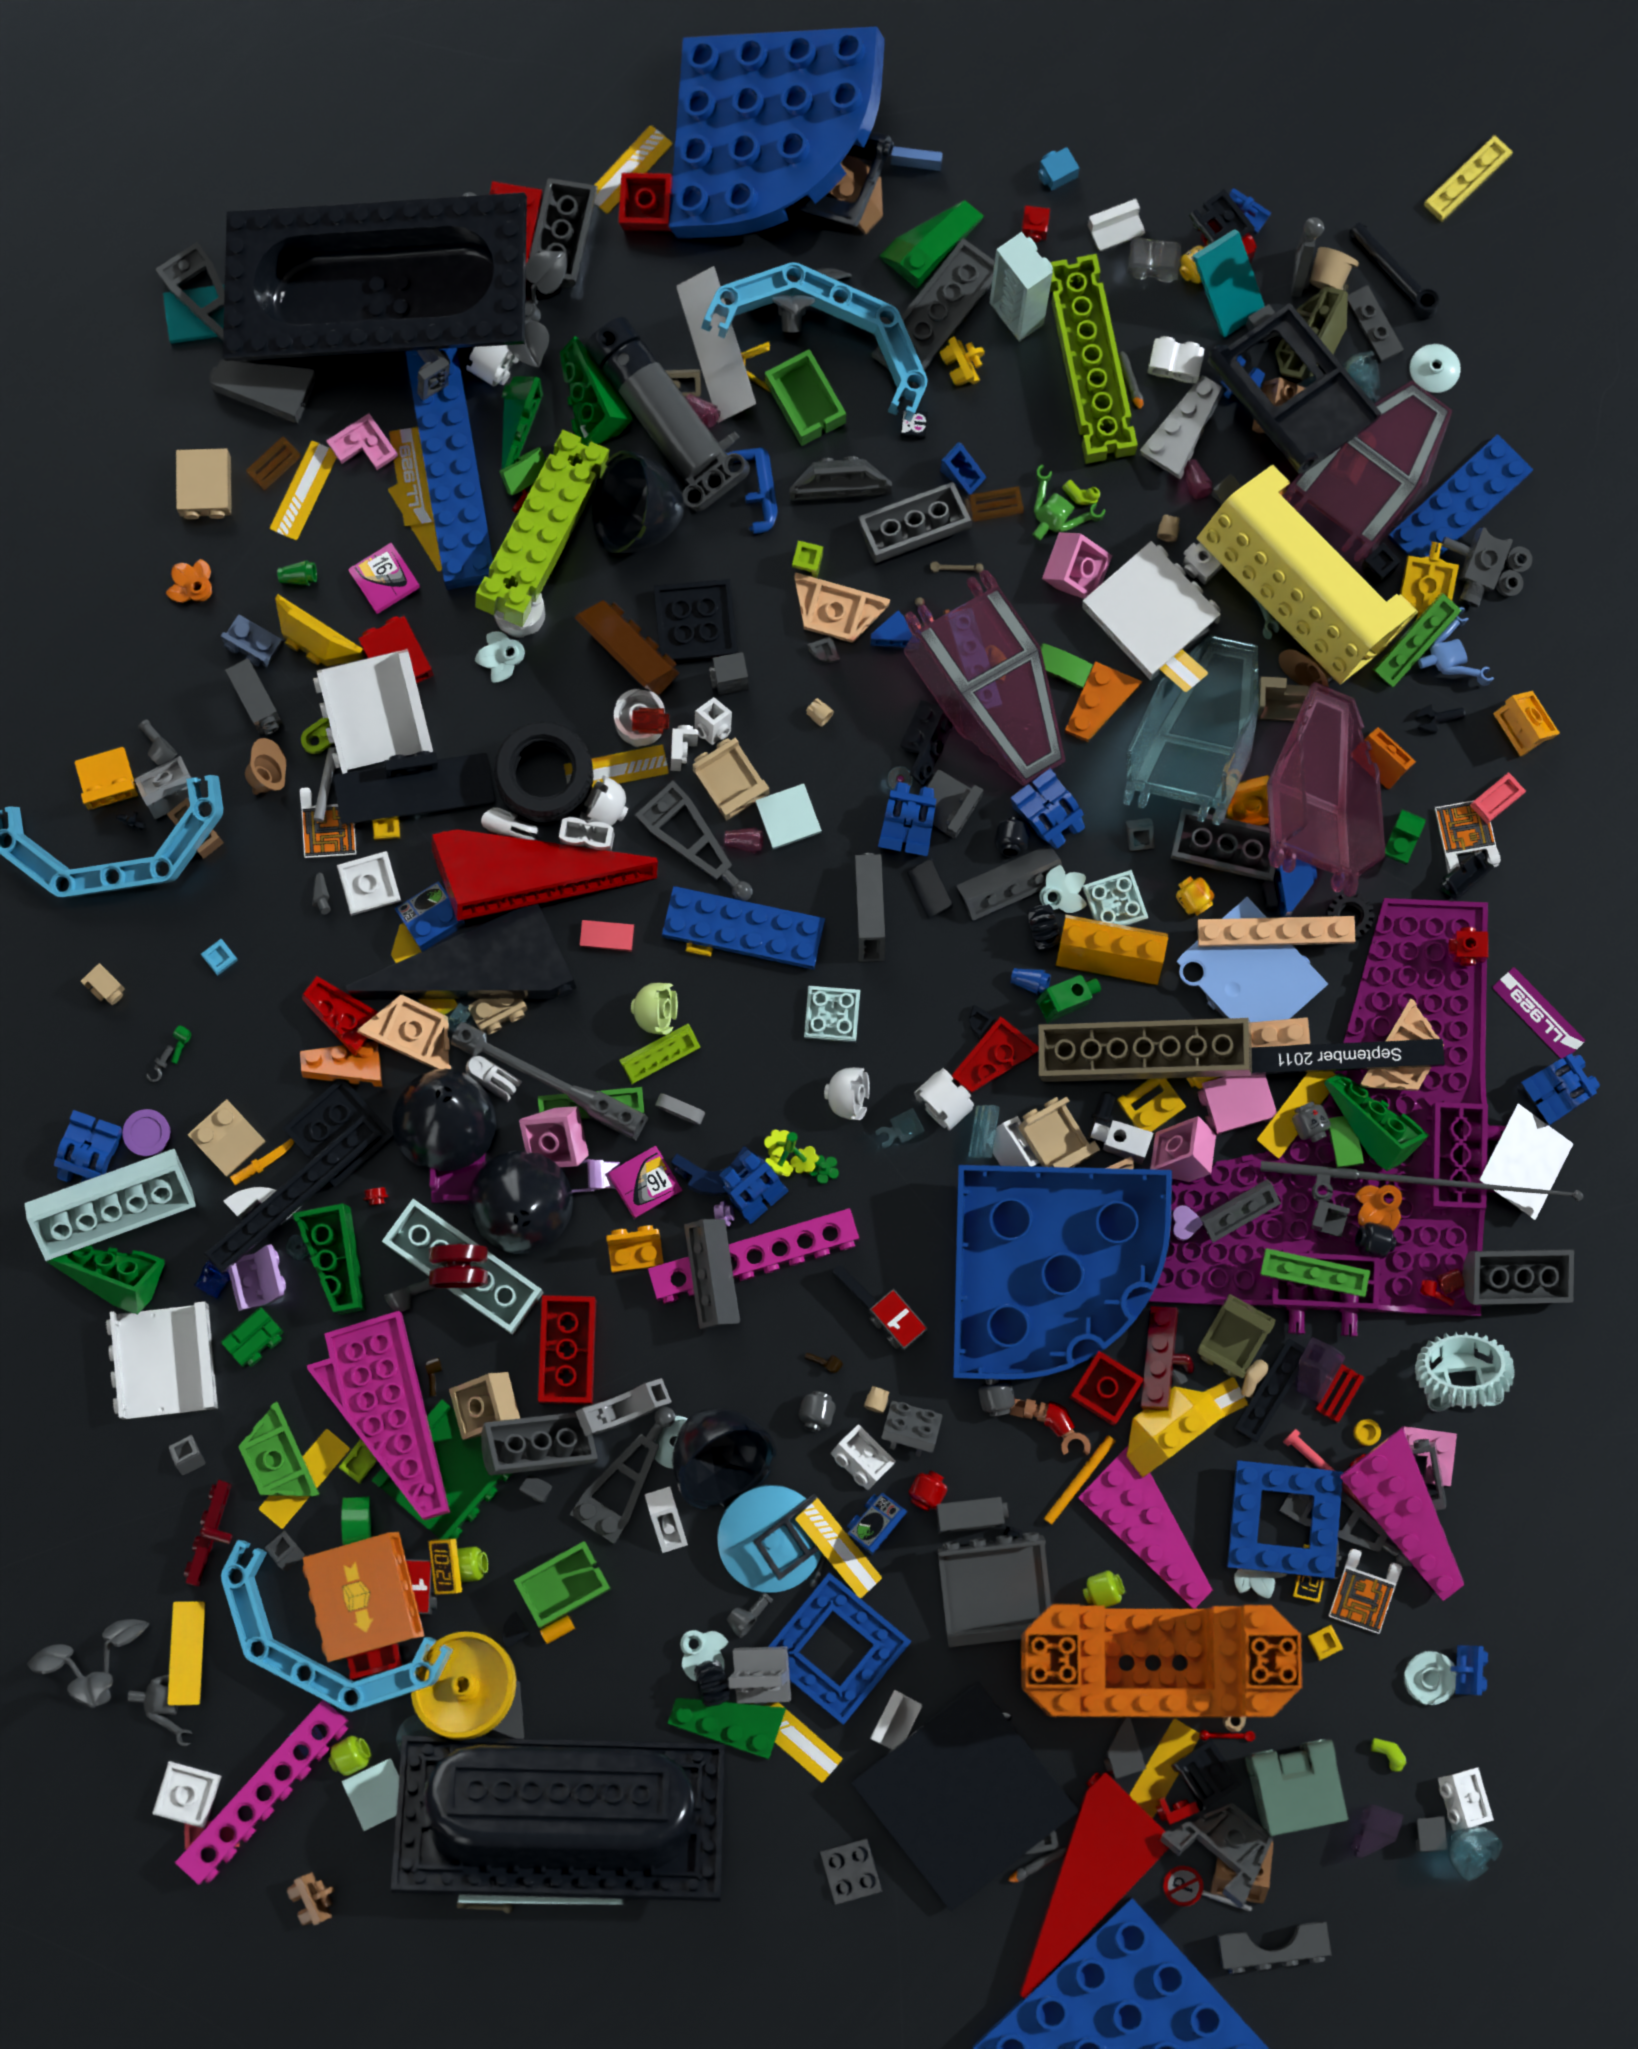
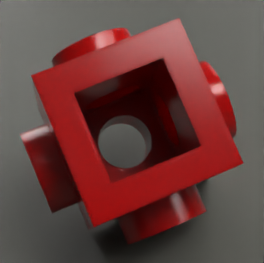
M1463 927L1460 928V931H1456L1453 939H1449L1448 945L1449 954H1453V962H1460L1461 966H1474L1476 962L1484 963L1488 958V932L1476 931V928Z

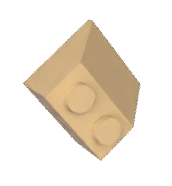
M227 1099L188 1134L226 1177L266 1142Z
M508 1372L486 1374L449 1389L462 1440L481 1436L482 1427L485 1422L521 1419Z

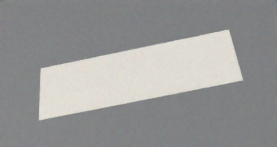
M713 266L676 287L717 422L719 423L755 405L756 401L732 323L725 338L718 336L720 330L718 325L720 322L725 324L726 318L717 313L712 316L710 332L701 329L718 288H720L715 267ZM724 298L721 299V302L726 305Z

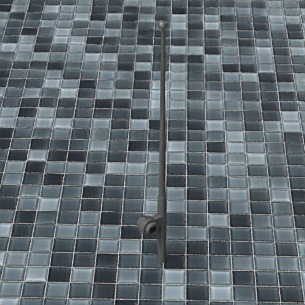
M1261 1161L1260 1170L1263 1172L1317 1176V1183L1312 1188V1197L1317 1203L1319 1200L1325 1202L1331 1200L1333 1188L1330 1185V1178L1366 1179L1572 1196L1577 1202H1580L1584 1197L1579 1190L1573 1193ZM1323 1189L1327 1193L1325 1195H1320L1318 1191Z

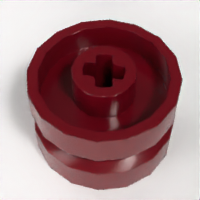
M450 1244L429 1248V1262L436 1266H443L429 1272L430 1287L458 1289L487 1286V1270L480 1267H471L482 1265L488 1261L487 1247L481 1245Z

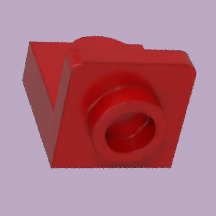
M1025 205L1022 233L1026 238L1030 237L1034 242L1046 241L1049 208Z
M1164 1797L1158 1798L1159 1805L1155 1806L1160 1820H1166L1169 1825L1200 1812L1196 1802L1192 1801L1189 1803L1187 1799L1173 1804L1174 1810L1172 1811L1169 1810Z

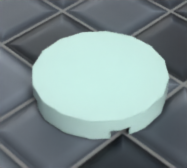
M1426 1651L1415 1655L1408 1662L1404 1671V1684L1408 1693L1416 1701L1425 1705H1437L1447 1701L1456 1689V1672H1450V1666H1454V1663L1447 1656L1438 1652Z

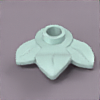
M496 631L487 634L488 646L480 649L475 657V661L479 665L491 668V681L493 683L508 679L513 673L514 666L523 660L525 654L524 647L520 642L510 640L505 633ZM510 648H514V654L512 656H508V650Z
M1061 865L1052 868L1046 875V886L1042 888L1039 894L1041 904H1049L1053 910L1060 908L1066 913H1074L1087 906V903L1078 893L1085 883L1086 876L1078 872L1065 874ZM1055 892L1056 898L1048 900L1049 893Z
M1238 1569L1234 1576V1583L1239 1593L1252 1588L1258 1595L1270 1598L1274 1591V1578L1285 1577L1287 1574Z
M692 1630L685 1633L681 1638L680 1646L684 1653L682 1667L687 1676L693 1681H696L694 1676L695 1666L702 1662L718 1660L722 1667H725L723 1656L719 1650L723 1649L728 1641L722 1634L716 1631L702 1634L699 1631ZM697 1639L699 1642L698 1648L691 1649L689 1641Z

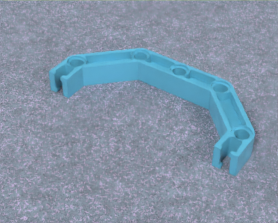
M795 262L718 288L704 317L701 329L710 332L712 316L717 313L726 318L725 324L720 322L718 328H720L718 336L725 338L734 316L774 303L772 297L778 295H806L815 298V303L810 306L873 333L897 387L887 412L897 415L899 411L897 409L899 405L898 400L900 397H904L912 401V406H907L905 410L907 414L904 418L911 422L928 381L896 307ZM794 276L798 282H791L787 277ZM834 297H841L845 302L837 303ZM727 298L731 300L732 304L725 305L721 302V299ZM880 318H888L891 324H884ZM907 382H915L919 388L913 389L909 387Z
M204 776L205 781H208L207 798H202L199 787L201 779H186L190 807L154 857L70 870L24 835L20 807L12 806L5 807V812H8V829H3L1 820L3 812L0 810V854L57 897L71 898L175 881L223 815L219 776ZM206 803H209L212 807V812L206 817L203 814V807ZM9 834L12 838V843L7 848L4 844V839ZM164 862L169 866V872L166 876H163L160 872V867ZM114 870L119 874V879L115 884L110 879V875ZM64 878H67L69 881V887L66 891H63L61 888V882Z
M237 1540L222 1570L221 1580L243 1653L249 1661L348 1712L371 1707L430 1687L437 1682L453 1649L446 1645L441 1646V1654L434 1664L428 1662L426 1657L430 1647L435 1645L437 1641L431 1637H424L412 1663L356 1682L274 1640L255 1580V1576L267 1552L260 1548L254 1549L252 1552L254 1556L248 1566L242 1565L240 1563L245 1549L249 1548L250 1543L245 1540ZM236 1569L242 1572V1580L238 1584L232 1579V1574ZM258 1641L263 1643L265 1649L261 1656H258L254 1651V1646ZM304 1666H308L311 1670V1676L307 1681L302 1679L300 1673ZM422 1666L429 1670L430 1675L426 1681H422L418 1676V1671ZM351 1690L355 1691L358 1695L355 1705H351L347 1700V1695Z

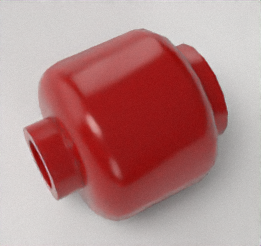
M931 1470L928 1474L919 1473L908 1492L912 1498L911 1503L927 1512L930 1509H936L937 1504H941L948 1490L947 1486L942 1483L944 1477Z

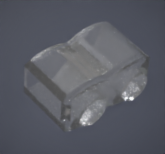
M1131 238L1127 273L1132 274V277L1136 279H1146L1147 276L1157 277V280L1162 282H1171L1172 279H1177L1182 244Z

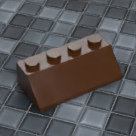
M602 600L576 615L575 619L643 687L653 693L660 695L680 674L674 668L677 663L666 653L662 656L657 651L659 648L658 644L649 636L645 639L639 633L642 629L632 619L627 621L622 616L625 612L615 602L609 604Z

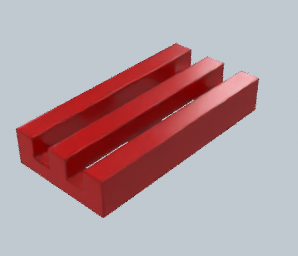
M1340 1364L1315 1410L1339 1423L1364 1376ZM1344 1372L1347 1374L1328 1409H1324V1404ZM1351 1378L1356 1379L1339 1411L1334 1415L1332 1412Z

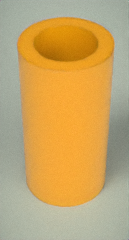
M566 1615L539 1631L546 1644H549L574 1630L575 1627L569 1616Z

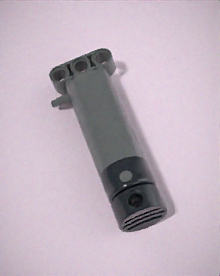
M625 317L613 319L592 334L585 344V349L599 368L603 370L604 375L687 485L682 495L684 503L694 511L706 509L747 477L750 471L748 462L740 454L731 453L727 455L725 452L727 448L739 439V435L733 432L718 443ZM736 461H741V469L738 472H731V465ZM715 477H721L722 482L719 487L711 488V480ZM696 492H700V501L692 504L690 502L691 496Z

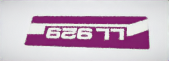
M1515 967L1493 986V989L1561 1059L1575 1052L1585 1042V1039Z

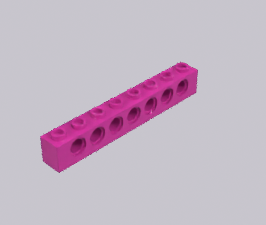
M850 1208L729 1244L730 1258L737 1263V1267L733 1270V1278L739 1277V1281H744L755 1277L754 1273L764 1270L765 1274L779 1270V1265L788 1262L790 1266L805 1262L804 1258L814 1255L815 1259L830 1255L829 1250L838 1247L840 1251L854 1248L855 1242L859 1241V1236ZM832 1228L837 1232L838 1236L834 1241H827L823 1238L822 1234L826 1229ZM802 1236H808L812 1239L813 1243L811 1247L802 1249L797 1244L798 1239ZM778 1243L784 1244L787 1247V1253L783 1256L774 1255L772 1252L774 1245ZM751 1251H758L762 1255V1260L757 1264H751L747 1260V1255ZM689 1256L648 1268L657 1301L663 1300V1303L667 1304L679 1300L678 1295L688 1293L689 1296H694ZM680 1273L686 1277V1283L683 1286L676 1287L671 1283V1279L675 1274Z
M322 1700L175 1863L198 1885L204 1881L207 1884L210 1883L219 1872L216 1867L222 1861L225 1863L229 1862L237 1853L235 1846L241 1840L247 1842L256 1832L253 1828L259 1820L265 1822L274 1812L273 1804L278 1799L283 1802L293 1791L290 1787L296 1779L302 1781L311 1771L309 1767L311 1762L315 1758L320 1761L330 1750L327 1747L329 1742L333 1738L338 1741L348 1730L345 1726L348 1720L329 1702ZM318 1724L324 1725L327 1729V1735L322 1740H317L312 1735L313 1728ZM300 1744L305 1745L309 1751L307 1758L304 1760H298L294 1755L295 1748ZM280 1765H286L290 1769V1776L285 1781L279 1780L276 1776V1770ZM263 1785H267L272 1791V1795L267 1801L260 1800L257 1795L258 1789ZM245 1805L253 1810V1817L247 1822L239 1817V1811ZM225 1826L231 1827L235 1833L233 1840L230 1842L223 1841L220 1836L221 1830ZM206 1847H212L216 1852V1857L211 1863L204 1861L202 1858V1851Z

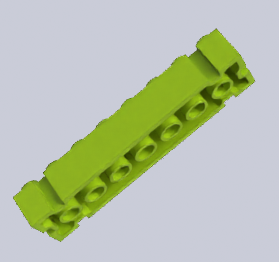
M1097 254L1077 257L1076 264L1068 265L1067 259L1050 262L1053 267V274L1049 292H1053L1051 303L1079 435H1083L1082 449L1085 463L1104 461L1107 454L1113 452L1115 458L1135 455L1138 444L1134 426L1127 427L1130 424L1131 412L1103 282L1099 283L1101 272ZM1106 428L1107 431L1110 433H1106L1105 431H1102V429Z
M562 430L554 445V455L549 454L489 567V578L484 577L476 592V608L495 615L496 611L504 613V620L523 627L531 612L532 602L537 601L595 490L596 479L602 477L607 467L605 463L609 457V449L590 442L589 446L581 444V437Z

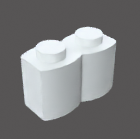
M1167 336L1155 338L1147 373L1164 378H1173L1186 383H1196L1199 378L1205 349L1194 342L1179 344L1173 338Z
M574 817L562 819L559 833L561 844L612 851L615 836L614 829L609 824L603 822L587 823L582 819Z

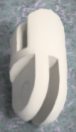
M495 807L485 812L482 816L481 823L483 827L492 833L529 840L536 839L535 836L527 832L537 834V827L518 819V815Z
M473 1056L466 1063V1073L475 1079L482 1087L506 1102H509L511 1099L510 1095H513L516 1092V1087H519L522 1083L520 1079L483 1056Z

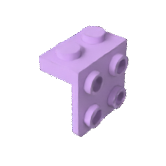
M272 1244L265 1245L254 1254L244 1255L228 1269L238 1311L268 1306L284 1295L286 1284L283 1276H280L278 1268L279 1256Z

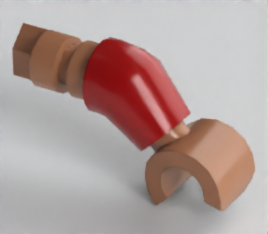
M1015 1399V1405L1011 1408L1010 1415L1031 1420L1032 1417H1036L1037 1421L1044 1422V1425L1049 1426L1058 1438L1062 1436L1064 1439L1062 1442L1063 1455L1069 1452L1068 1443L1073 1439L1081 1440L1084 1443L1083 1452L1089 1455L1091 1449L1089 1439L1080 1432H1074V1423L1064 1406L1053 1401H1049V1403L1041 1402L1039 1405L1035 1404V1400L1027 1399L1023 1401Z

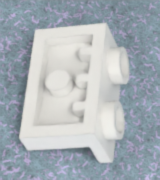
M680 725L678 729L673 728L670 771H681V764H686L687 747L697 746L699 730L693 729V726Z
M859 1424L831 1452L836 1463L844 1467L853 1476L856 1483L863 1486L866 1490H869L896 1462Z
M1478 1767L1438 1778L1440 1793L1448 1812L1447 1817L1454 1831L1493 1820Z

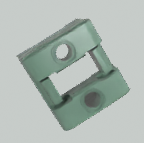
M1322 1739L1302 1743L1300 1751L1277 1755L1276 1751L1267 1750L1245 1756L1260 1826L1269 1833V1836L1348 1820L1336 1766L1335 1750L1331 1740Z

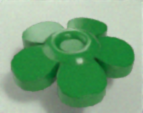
M818 1155L819 1160L815 1163V1169L809 1174L812 1177L818 1176V1183L826 1184L828 1177L836 1179L839 1175L838 1169L834 1168L837 1165V1160L834 1157H828L825 1162L824 1156Z

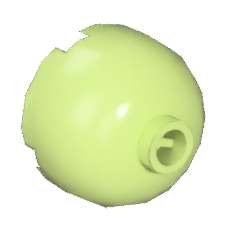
M650 983L644 986L637 993L636 998L632 1000L631 1012L634 1014L638 1025L646 1032L667 1035L672 1031L673 1027H669L671 1018L676 1020L678 1010L677 993L670 989L673 986L672 984Z

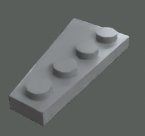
M1202 375L1140 449L1141 455L1181 479L1184 473L1183 469L1187 461H1190L1194 453L1193 449L1198 439H1201L1204 427L1208 419H1211L1224 393L1222 386Z

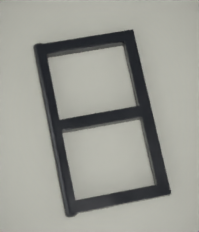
M815 1494L752 1541L778 1580L784 1578L820 1550L816 1545L808 1549L790 1522L791 1518L818 1499ZM782 1525H785L803 1555L780 1572L761 1541Z

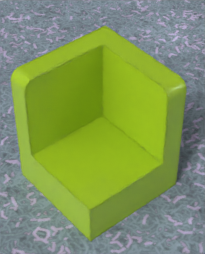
M798 541L792 568L812 572V577L817 578L823 557V546Z

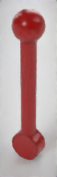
M1202 1730L1199 1733V1737L1204 1741L1209 1738L1245 1739L1251 1742L1255 1739V1734L1252 1731L1245 1733H1209L1207 1730Z

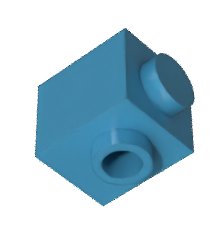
M1066 147L1058 152L1052 151L1047 153L1040 162L1038 174L1044 185L1048 184L1052 191L1078 178L1079 166Z

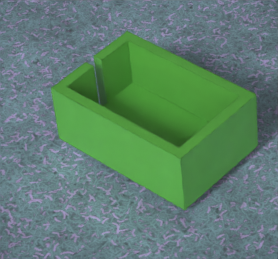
M810 349L765 372V383L801 446L820 437L823 429L825 433H828L846 423V412Z
M585 1541L514 1580L539 1628L547 1626L611 1590L600 1568H593L597 1562Z

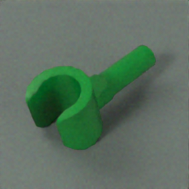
M180 1025L172 1035L179 1040L171 1060L173 1063L178 1062L184 1044L191 1038V1032Z

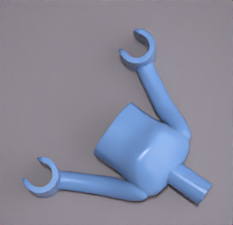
M1459 607L1462 611L1458 615L1462 614L1465 609ZM1457 615L1431 644V655L1418 659V665L1421 669L1436 665L1437 669L1444 675L1461 674L1475 676L1479 684L1487 686L1494 677L1486 678L1483 674H1486L1490 668L1484 667L1482 670L1459 666L1467 663V655L1461 641L1457 638L1443 642L1457 627H1461L1467 622L1468 618L1461 619Z

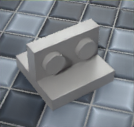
M181 756L134 779L154 819L169 813L186 798L189 800L186 779L192 777Z
M787 1646L735 1648L733 1650L734 1673L729 1677V1688H736L737 1703L789 1702L791 1700Z

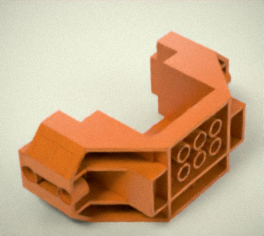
M1051 1605L1021 1634L1022 1690L1048 1716L1273 1717L1299 1689H1302L1301 1633L1272 1605L1213 1606L1208 1609H1105V1606ZM1123 1655L1129 1656L1133 1661V1666L1128 1671H1124L1119 1667L1118 1662ZM1150 1655L1156 1656L1160 1663L1155 1671L1149 1670L1145 1665L1146 1658ZM1177 1655L1182 1656L1186 1660V1667L1182 1671L1175 1670L1172 1665V1660Z

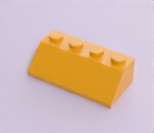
M1065 915L1055 966L1158 985L1168 942V934Z

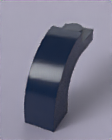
M744 1146L733 1163L728 1166L732 1167L737 1174L745 1168L738 1160L743 1153L749 1150ZM749 1150V1151H750L751 1153H753L755 1156H757V1157L759 1156V1155H757L756 1153H754V1152H752L751 1150ZM676 1153L671 1161L672 1166L675 1167L673 1172L684 1179H687L688 1176L692 1178L688 1183V1189L707 1196L728 1195L723 1188L725 1184L720 1177V1173L725 1169L707 1171Z

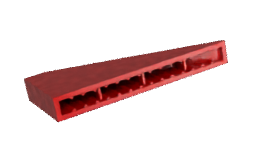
M459 829L432 834V853L457 921L657 878L658 860L655 857Z
M1096 1772L1086 1783L1089 1788L1084 1793L1019 1993L1024 1999L1169 1849L1160 1841L1165 1831L1106 1772H1103L1101 1775Z

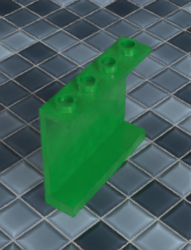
M441 1399L429 1413L427 1419L450 1513L427 1520L422 1519L384 1468L378 1472L372 1481L439 1539H457L463 1532L460 1527L466 1520L469 1522L473 1521L480 1512L478 1506L484 1500L489 1502L498 1491L495 1488L501 1480L506 1482L513 1473L492 1476L488 1474L483 1460L481 1436L462 1440L454 1409Z

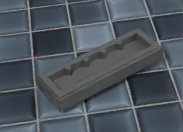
M1367 285L1348 294L1347 304L1379 362L1382 363L1403 353L1402 345L1369 286Z

